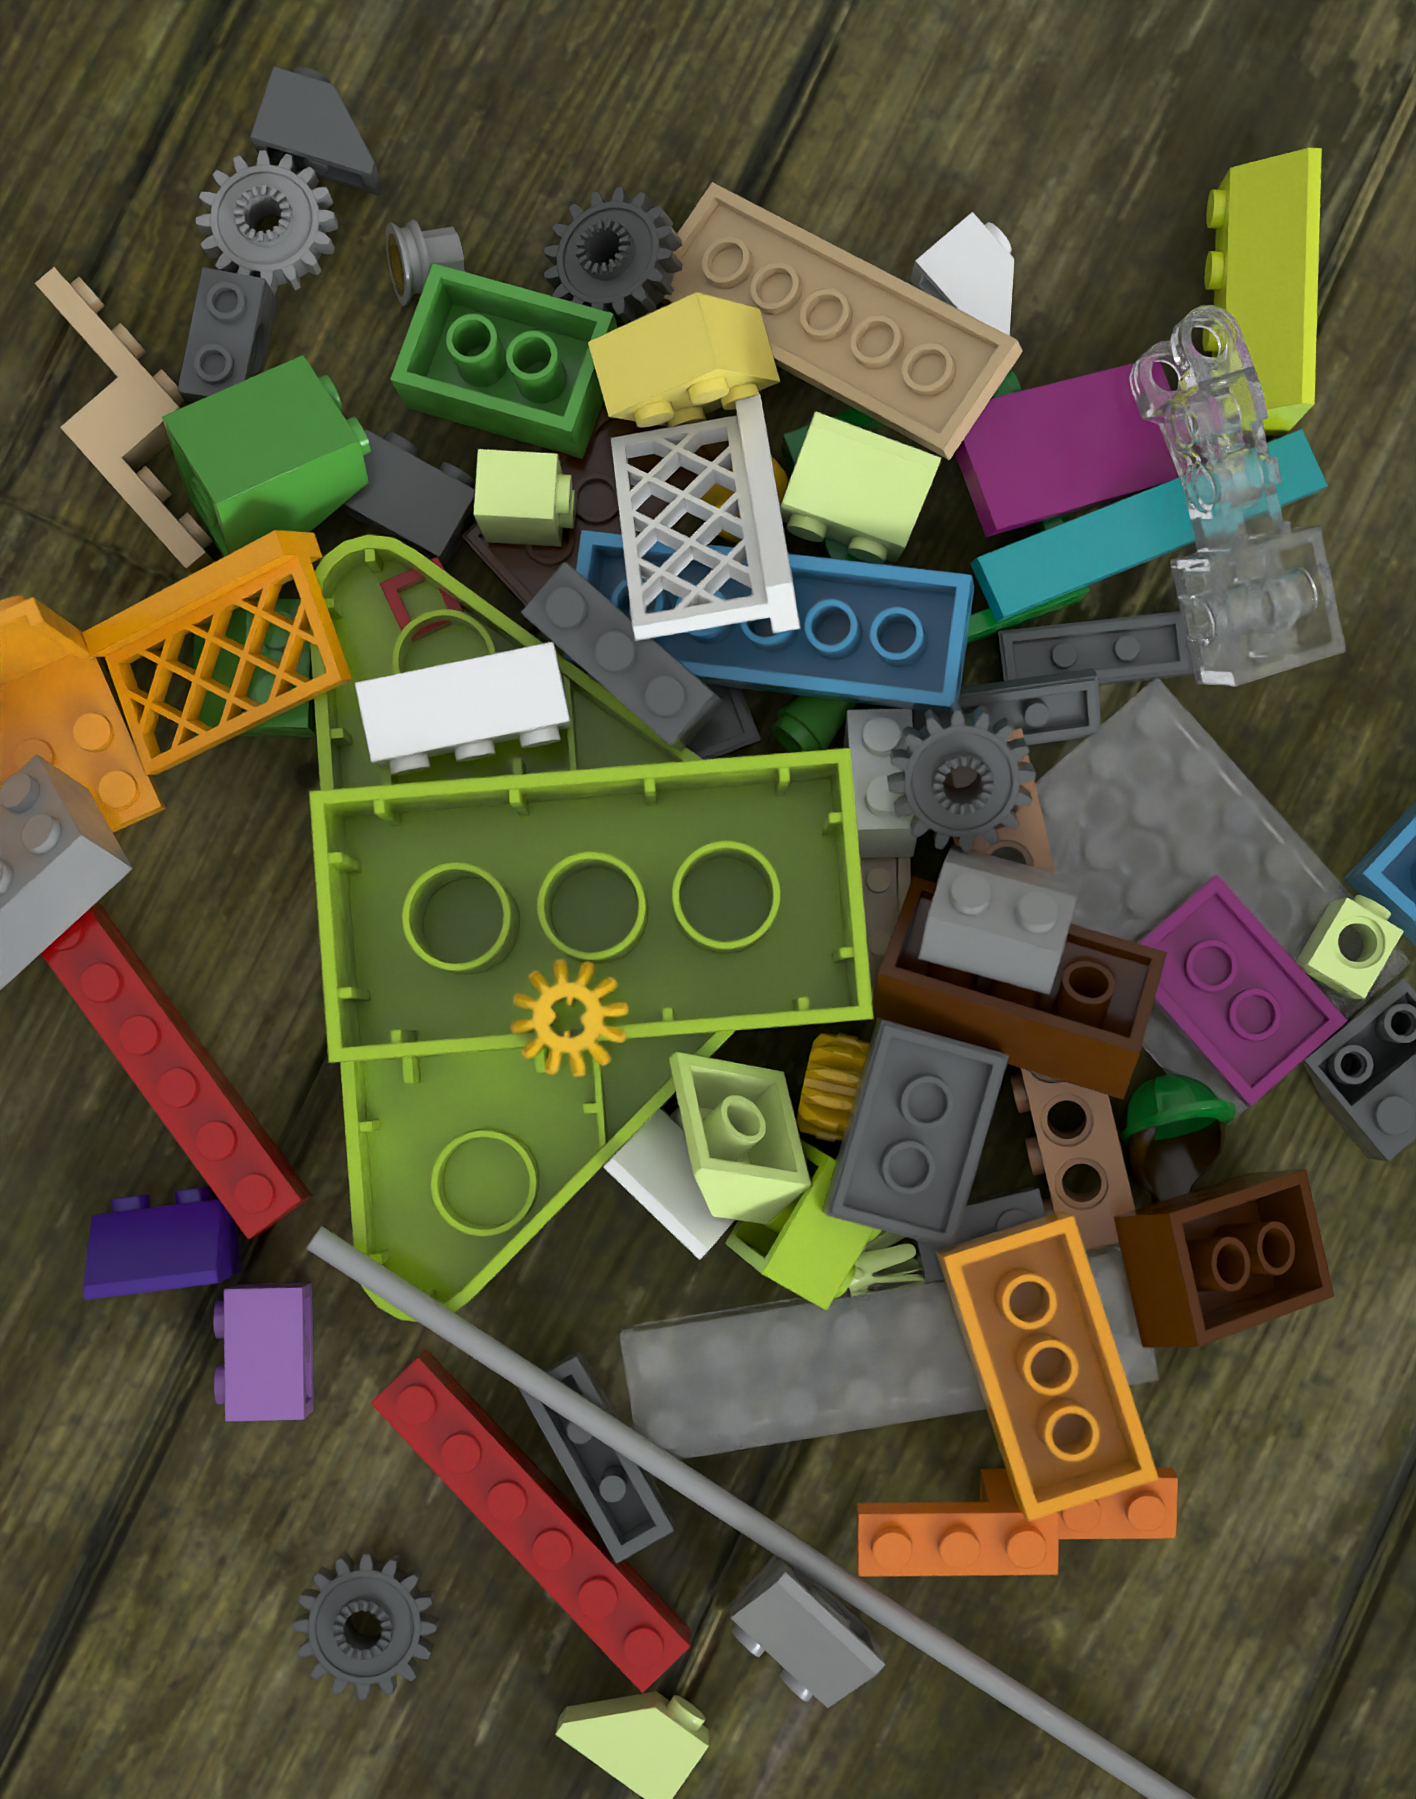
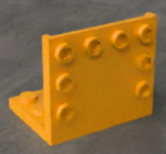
M20 595L1 600L0 787L11 775L17 773L37 754L88 788L112 832H116L165 810L166 806L152 775H145L122 706L100 657L89 656L82 631L34 597L26 600L24 596Z

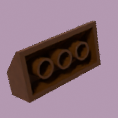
M913 876L878 971L872 998L873 1019H868V1021L876 1023L877 1018L999 1051L1009 1055L1007 1061L1009 1065L1124 1099L1141 1052L1167 952L1070 923L1050 994L919 959L937 883Z

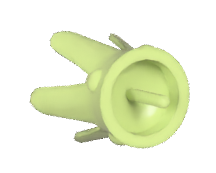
M882 1230L875 1239L867 1241L855 1262V1275L849 1286L851 1294L858 1290H865L868 1286L875 1283L925 1281L922 1275L908 1274L919 1270L917 1260L913 1259L916 1254V1249L913 1245L901 1244L889 1247L906 1236Z

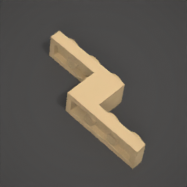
M53 267L35 283L36 286L117 376L111 384L60 428L181 564L193 574L215 562L204 550L213 540L188 512L178 520L169 511L163 502L172 494L147 466H144L136 473L170 443L162 416L180 409L179 406L185 400L178 393V386L162 369L152 377L140 364L138 359L146 351L121 323L110 330L98 317L97 313L105 305L80 277H77L69 284Z

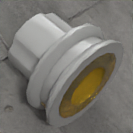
M411 219L402 228H399L393 222L387 225L386 252L395 294L402 306H407L412 298L420 299L432 263L465 272L461 242L453 226L421 231L418 222L414 219Z

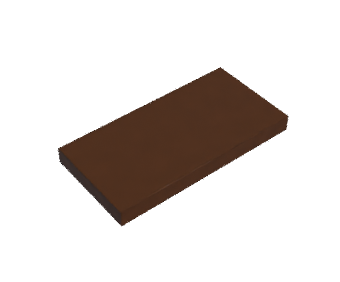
M605 406L599 411L583 459L557 451L553 452V454H558L562 473L572 475V490H576L574 528H563L562 547L486 542L477 521L461 535L462 540L525 608L564 562L576 570L581 530L622 535L611 438L668 427L661 425L637 427L636 421L609 417ZM716 443L702 445L694 454L713 462L723 450ZM656 454L628 458V464L648 474L663 457ZM680 466L665 482L683 491L699 475ZM651 495L635 511L654 520L670 503Z

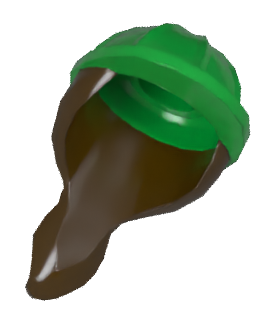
M1167 1074L1144 1082L1134 1092L1129 1102L1124 1120V1130L1119 1136L1120 1144L1127 1148V1168L1139 1185L1152 1195L1151 1202L1153 1204L1190 1192L1195 1183L1222 1153L1225 1126L1234 1119L1236 1113L1233 1102L1219 1100L1214 1092L1204 1083L1185 1075Z

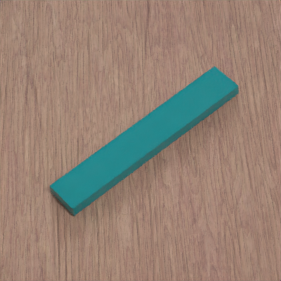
M1300 429L977 557L970 564L997 623L1318 493L1328 485L1303 430Z

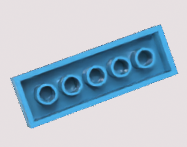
M581 530L576 571L632 619L622 535ZM657 541L641 559L660 568L676 550ZM707 545V547L725 556L734 549L733 547ZM788 554L799 629L773 633L771 618L768 617L653 637L654 640L704 684L920 711L931 709L933 712L949 714L951 704L959 703L974 583L972 575ZM693 559L677 577L697 586L713 569ZM746 560L743 563V565L748 567V562ZM729 578L713 594L724 601L753 596L752 588L732 578ZM663 589L646 606V614L673 610L683 599ZM567 653L564 654V658L577 668L583 669Z

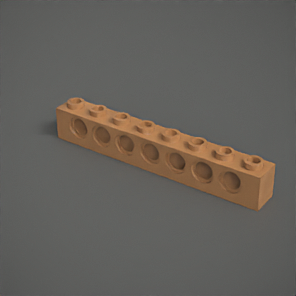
M1022 728L1013 730L1008 741L1024 738ZM1028 754L1018 762L1030 763ZM960 765L956 769L953 767L951 772L946 774V778L943 781L954 788L966 787L975 780L978 772L976 769L970 768V766L962 767ZM1035 781L1020 783V785L1030 791L1033 801L1031 806H1013L1012 809L1017 816L1019 826L1016 829H1012L1000 822L994 827L997 836L996 844L991 846L982 834L973 836L971 850L991 855L1001 847H1013L1023 854L1028 866L1056 873ZM953 837L955 846L961 847L959 838ZM1021 1068L1022 1073L1011 1075L1010 1077L1018 1112L1031 1111L1037 1136L1025 1138L1033 1175L1046 1173L1051 1198L1042 1200L1045 1216L1060 1211L1073 1215L1084 1250L1119 1243L1114 1217L1136 1209L1109 1095ZM1064 1100L1079 1104L1086 1114L1080 1127L1073 1131H1060L1053 1127L1047 1116L1054 1104ZM1075 1164H1088L1098 1171L1100 1175L1099 1183L1090 1192L1075 1193L1069 1190L1062 1180L1066 1170Z

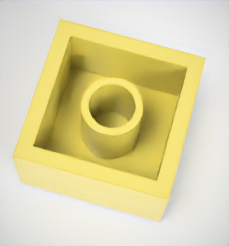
M698 292L588 342L608 416L636 421L637 427L643 428L655 425L674 427L707 421L705 414L721 407L725 410L736 409L735 401L757 396L760 390L780 382L760 309Z

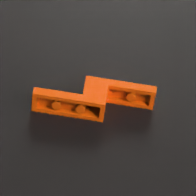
M1155 1467L1159 1478L1157 1480L1028 1521L1018 1508L1006 1469H980V1502L857 1503L856 1565L858 1577L1058 1575L1059 1539L1176 1538L1178 1477L1173 1467Z

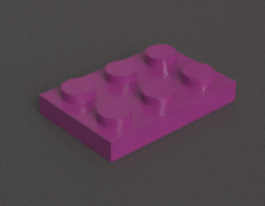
M1218 874L1209 878L1137 942L1138 944L1167 952L1154 1000L1155 1005L1245 1106L1251 1107L1348 1021Z

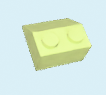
M815 412L780 505L781 519L783 522L788 523L787 530L790 533L805 540L822 542L824 537L848 545L847 551L852 556L865 562L883 564L886 559L896 563L907 545L941 458Z
M675 1052L669 1058L692 1170L712 1216L767 1224L811 1186L784 1072Z

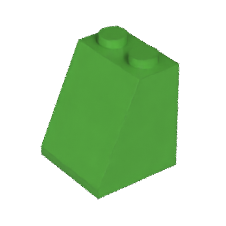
M304 355L162 416L188 500L223 557L274 530L312 531L369 483L363 456L370 453L371 449L361 424L356 417L345 419L341 413L343 409L342 403L333 382L326 374L318 378Z

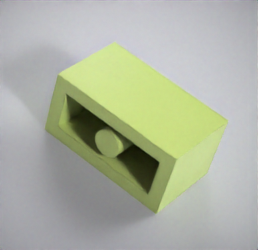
M478 449L474 516L485 541L562 547L563 528H574L576 490H572V475L562 473L558 454Z

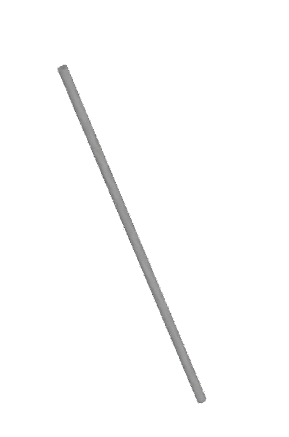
M323 1226L318 1229L306 1249L1140 1794L1148 1799H1196Z

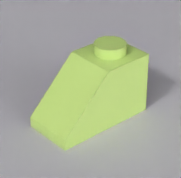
M657 1691L568 1706L560 1715L556 1729L558 1737L644 1799H672L709 1747V1729L702 1725L705 1721V1716L682 1697L674 1695L669 1701Z

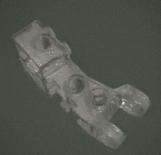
M1214 305L1199 306L1190 311L1175 325L1171 341H1160L1151 346L1136 360L1131 368L1129 378L1131 390L1141 418L1158 424L1187 500L1198 552L1170 560L1196 682L1197 684L1238 686L1346 652V646L1321 526L1291 527L1290 521H1283L1276 489V484L1282 483L1277 457L1269 456L1262 422L1263 419L1268 418L1266 403L1241 329L1235 318L1225 309ZM1202 327L1215 335L1219 345L1217 357L1209 358L1195 350L1191 341L1193 328ZM1154 362H1164L1175 369L1179 379L1176 391L1161 389L1155 383L1151 372Z

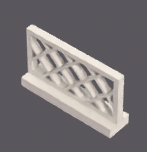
M760 394L735 401L736 416L611 438L632 625L636 640L768 617L771 618L773 633L800 628ZM729 440V446L713 462L694 454L702 445ZM649 454L663 457L648 474L628 464V458ZM680 466L699 475L683 491L665 482ZM715 483L735 492L720 508L700 499ZM651 495L670 503L654 520L635 511ZM686 512L706 521L690 538L671 529ZM722 530L743 539L727 556L707 547ZM657 541L676 550L660 568L641 559ZM693 559L713 569L697 586L677 577ZM746 560L748 562V567L743 565V563ZM729 578H732L752 588L753 596L724 601L713 594ZM663 589L683 599L673 610L646 614V606Z

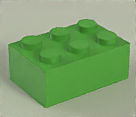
M432 263L390 380L408 409L583 459L604 400L588 342L617 329L618 326L613 313Z

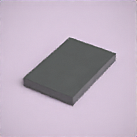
M877 1018L822 1212L830 1217L954 1249L1009 1055Z

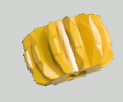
M563 959L556 960L554 962V973L557 985L551 987L546 978L535 970L528 978L531 984L542 993L538 1001L525 994L517 993L514 996L513 1003L520 1008L534 1010L533 1019L512 1022L511 1031L515 1034L536 1031L538 1037L526 1044L522 1050V1054L526 1059L537 1056L546 1046L551 1048L545 1062L544 1070L546 1073L552 1075L557 1073L565 1052L570 1053V1066L575 1077L583 1076L586 1072V1065L582 1051L588 1049L594 1059L602 1066L611 1061L608 1052L597 1043L601 1035L614 1042L623 1043L625 1041L626 1033L619 1028L605 1026L606 1017L626 1015L628 1013V1006L624 1002H616L603 1006L600 1000L611 994L617 987V982L612 977L603 980L593 991L588 989L595 971V966L592 963L584 962L579 969L576 983H570L569 967L566 961ZM565 999H567V1004L572 1007L575 1006L577 999L584 1003L587 1011L580 1018L586 1029L582 1034L574 1038L572 1037V1031L565 1030L564 1036L561 1037L553 1028V1025L559 1019V1015L554 1008Z
M821 1033L813 1041L796 1120L801 1132L814 1135L816 1139L834 1143L836 1140L842 1141L870 1043L858 1040L856 1036L838 1033V1035Z

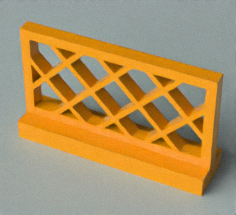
M274 530L82 632L89 656L105 657L145 775H158L353 680L312 566V562L322 558L314 533ZM293 579L301 598L294 621L274 611L282 585ZM260 597L258 603L254 601V599ZM238 607L255 614L245 646L225 636L233 610ZM211 622L210 628L205 626L206 624ZM270 622L290 632L280 664L260 654ZM190 632L206 639L196 670L177 660L184 637ZM306 640L318 646L326 669V673L312 680L295 672ZM163 647L162 652L158 651L157 649ZM221 648L241 657L231 688L212 679ZM142 657H146L158 664L149 694L138 688L130 663ZM256 665L276 675L269 699L263 704L246 696ZM173 672L192 682L183 712L164 702ZM291 683L297 686L289 691ZM207 690L227 700L219 726L214 728L198 720ZM242 708L247 710V712L240 715ZM160 714L179 724L171 749L162 754L154 734ZM194 732L198 734V736L192 738Z

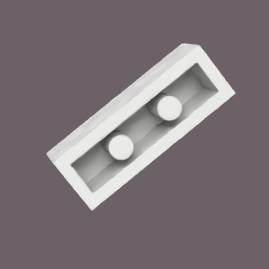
M553 642L355 683L371 762L379 768L389 766L391 775H403L430 768L428 757L455 752L456 762L492 756L496 754L494 749L495 743L519 738L521 748H532L555 743L561 740L559 730L572 728L557 651Z

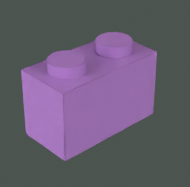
M312 1282L234 1284L224 1289V1300H216L214 1307V1333L216 1339H224L225 1365H217L215 1370L214 1394L217 1404H225V1421L304 1420L314 1411Z

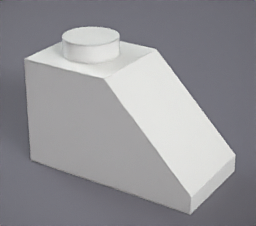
M972 212L915 260L910 281L916 288L1010 336L1014 258L1010 254L1012 248L1006 236L997 226L991 222L984 225Z

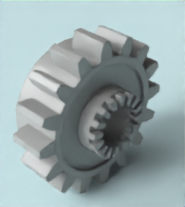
M266 150L259 151L257 165L248 167L246 162L240 156L234 158V167L237 173L229 177L225 173L216 170L212 175L220 188L217 194L201 192L199 196L204 207L211 212V214L196 217V225L203 235L209 236L201 243V246L209 259L218 258L215 265L217 270L264 278L274 295H276L278 285L287 283L294 290L301 288L300 278L306 273L310 272L318 276L322 272L317 262L321 254H333L335 250L331 238L326 235V232L338 229V221L334 212L326 210L333 204L327 187L316 188L319 180L315 171L310 166L297 174V165L292 155L285 154L280 160L279 165L274 166ZM276 215L281 217L278 221V227L274 226L273 231L266 230L267 233H263V231L258 233L254 230L257 223L266 216Z

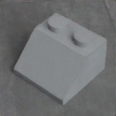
M952 845L944 861L928 914L919 959L1050 994L1070 926L1080 879L973 850L963 852L962 847Z
M775 1554L730 1603V1618L736 1623L731 1629L733 1635L755 1656L760 1657L764 1651L770 1654L784 1667L779 1673L780 1678L797 1696L806 1702L814 1695L823 1705L829 1708L876 1676L886 1665L877 1635L827 1588Z

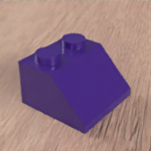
M210 1186L174 1191L176 1203L151 1206L150 1194L110 1199L111 1211L91 1216L83 1282L84 1300L215 1284L241 1273L236 1222L221 1201L215 1198Z

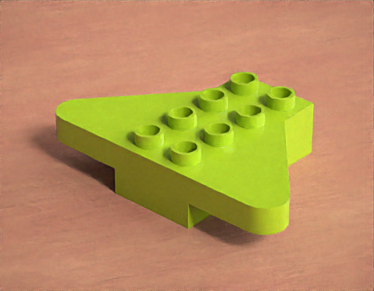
M365 535L343 541L322 558L315 570L353 679L314 698L321 791H309L328 1057L329 1063L340 1062L354 1247L455 1313L468 1303L676 1092L669 1058L675 1052L709 1058L738 1030L873 1019L851 749L703 760L687 747L681 752L670 746L606 688L557 653L572 728L559 730L560 741L538 747L521 748L520 738L495 743L494 749L496 754L492 756L456 762L455 752L428 757L430 768L403 775H391L389 766L379 768L371 762L355 683L544 643L415 549L393 537ZM413 568L424 576L426 581L399 593L412 620L401 631L379 583ZM438 587L458 601L464 613L447 609ZM451 621L453 624L418 641L412 642L411 640L420 629L431 623ZM310 642L312 677L314 679L326 673V669L318 646ZM561 959L565 960L569 967L570 983H576L579 969L584 962L592 963L595 966L594 976L588 986V989L591 991L603 980L612 977L617 982V987L611 994L600 1000L603 1006L616 1002H624L628 1006V1013L626 1015L606 1017L605 1026L619 1028L626 1033L625 1041L623 1043L614 1042L602 1035L597 1041L608 1052L611 1061L602 1066L594 1059L590 1051L586 1049L582 1051L586 1072L585 1075L575 1077L572 1073L570 1053L564 1052L560 1068L556 1074L546 1073L544 1070L545 1062L551 1048L546 1046L537 1056L526 1059L522 1054V1050L526 1044L538 1037L536 1031L524 1034H515L511 1031L512 1022L533 1019L534 1010L520 1008L513 1003L515 994H525L538 1001L542 993L531 984L528 976L536 970L546 978L551 987L557 985L554 962ZM567 999L556 1005L554 1009L559 1015L558 1021L553 1025L556 1033L563 1037L565 1030L572 1031L573 1038L582 1034L586 1029L580 1019L587 1011L584 1003L576 999L575 1006L572 1007L567 1004ZM361 1285L378 1308L400 1320L418 1322Z

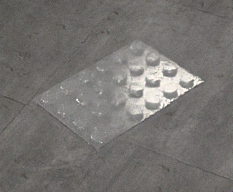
M1158 677L1152 680L1104 722L1101 728H1099V734H1092L1035 783L1056 873L1080 879L1071 924L1137 943L1209 878L1218 874L1296 962L1330 902L1346 897L1354 900V897ZM1001 847L991 854V856L1027 865L1023 854L1013 847ZM1346 926L1341 931L1338 938L1340 952L1346 959L1353 962L1360 957L1363 951V939L1357 930ZM1395 946L1365 999L1347 1000L1312 978L1310 979L1341 1014L1348 1019L1406 968L1411 961ZM1154 1003L1142 1046L1167 1074L1185 1075L1198 1079L1208 1086L1219 1100L1233 1102L1236 1110L1234 1119L1238 1117L1249 1106H1245Z

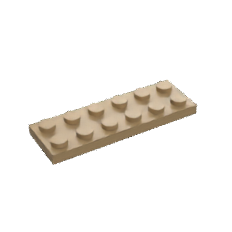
M713 182L677 233L682 240L683 246L673 253L683 264L682 271L675 272L673 275L671 286L674 288L672 295H665L660 301L667 306L698 292L759 308L776 366L948 460L951 459L1023 352L1017 339Z

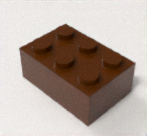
M1306 1169L1247 1173L1114 1217L1142 1347H1201L1334 1297Z

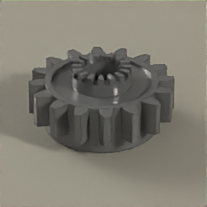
M617 187L611 202H606L598 191L591 193V208L583 211L576 204L571 205L569 210L574 221L569 226L555 223L552 228L561 239L559 245H552L544 249V255L554 265L544 272L545 279L555 289L552 294L553 297L613 313L616 323L624 322L628 324L647 313L656 311V306L664 296L672 295L674 288L671 286L673 275L675 272L682 271L683 264L673 252L683 246L682 240L673 230L672 225L674 223L660 205L655 207L645 193L640 192L632 200L623 187Z
M952 703L949 715L940 718L931 709L924 712L926 720L924 727L918 731L915 728L906 726L903 730L904 739L908 744L907 749H892L890 753L891 764L902 770V772H896L887 776L889 791L905 793L894 802L895 813L898 817L914 813L915 815L910 823L911 834L917 838L929 828L934 830L935 848L941 850L948 843L950 836L959 838L963 852L971 851L973 836L982 834L991 846L996 844L997 836L994 827L1001 822L1007 827L1016 829L1019 826V822L1012 809L1013 806H1031L1033 801L1030 791L1020 785V783H1027L1036 779L1032 763L1018 762L1030 752L1025 739L1018 738L1008 741L1013 732L1011 721L1004 717L993 725L989 722L987 707L980 705L973 715L963 714L959 703ZM960 765L962 767L970 766V768L976 769L978 772L975 780L966 787L954 788L943 781L946 778V774L950 773L953 767L956 769Z
M367 1548L361 1561L354 1563L347 1552L343 1553L336 1560V1574L322 1566L313 1576L316 1586L321 1592L315 1589H305L299 1597L298 1602L304 1608L310 1610V1613L297 1616L293 1622V1630L308 1633L309 1635L297 1649V1654L299 1657H308L315 1654L318 1662L310 1676L316 1680L323 1677L327 1672L334 1675L335 1680L332 1693L339 1695L349 1682L356 1684L359 1700L367 1699L374 1683H379L382 1691L389 1696L394 1693L397 1687V1673L411 1682L416 1678L420 1669L413 1656L420 1659H429L434 1645L428 1639L422 1637V1635L436 1632L439 1626V1618L433 1615H426L425 1610L433 1603L436 1596L434 1591L420 1592L416 1583L422 1572L418 1568L407 1574L398 1568L400 1564V1555L394 1553L385 1563L376 1561L374 1549ZM360 1610L366 1612L369 1610L373 1615L375 1613L378 1620H381L382 1633L375 1636H366L359 1633L353 1626L352 1613L359 1612Z

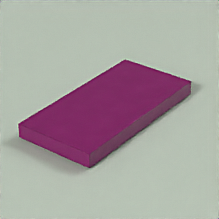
M1159 357L991 398L955 451V456L986 537L1126 499L1201 469Z

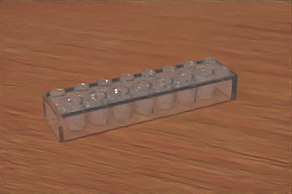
M1120 1245L1085 1250L1128 1385L1158 1381L1159 1376L1154 1347H1142ZM945 1279L930 1283L926 1281L891 1282L868 1286L867 1289L850 1292V1289H848L843 1295L833 1299L827 1311L807 1299L799 1297L623 1326L619 1334L634 1430L679 1460L986 1409Z

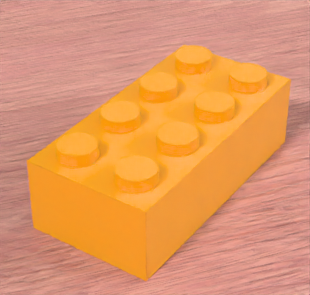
M1063 1211L1056 1212L954 1246V1249L944 1248L936 1251L1018 1508L1026 1519L1031 1521L1159 1479L1074 1216Z

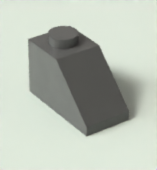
M273 66L250 136L257 153L259 154V151L266 150L271 163L279 165L280 160L285 154L292 155L297 165V171L301 172L310 166L319 178L379 196L382 181L377 167L335 86L330 84V80L323 74L306 67H295L294 71L291 72Z

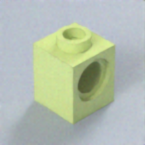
M1356 895L1354 900L1348 897L1330 902L1297 958L1296 963L1310 978L1345 999H1365L1404 931L1387 921L1391 913L1385 907L1367 897ZM1346 926L1357 930L1363 939V951L1354 962L1346 959L1338 947L1339 935Z

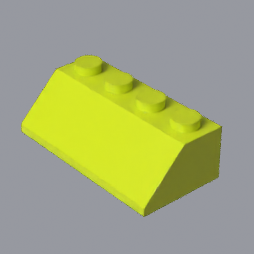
M1305 148L1231 167L1218 189H1212L1209 193L1206 222L1208 228H1216L1215 251H1209L1207 255L1206 290H1214V313H1207L1205 317L1204 351H1212V375L1206 374L1203 379L1201 410L1202 413H1210V433L1285 436L1315 404L1322 148Z

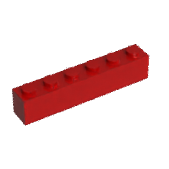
M97 901L40 954L245 1236L250 1239L261 1235L313 1195Z
M427 1349L370 1403L642 1693L690 1648L691 1629L625 1559L617 1564L615 1563L598 1530Z

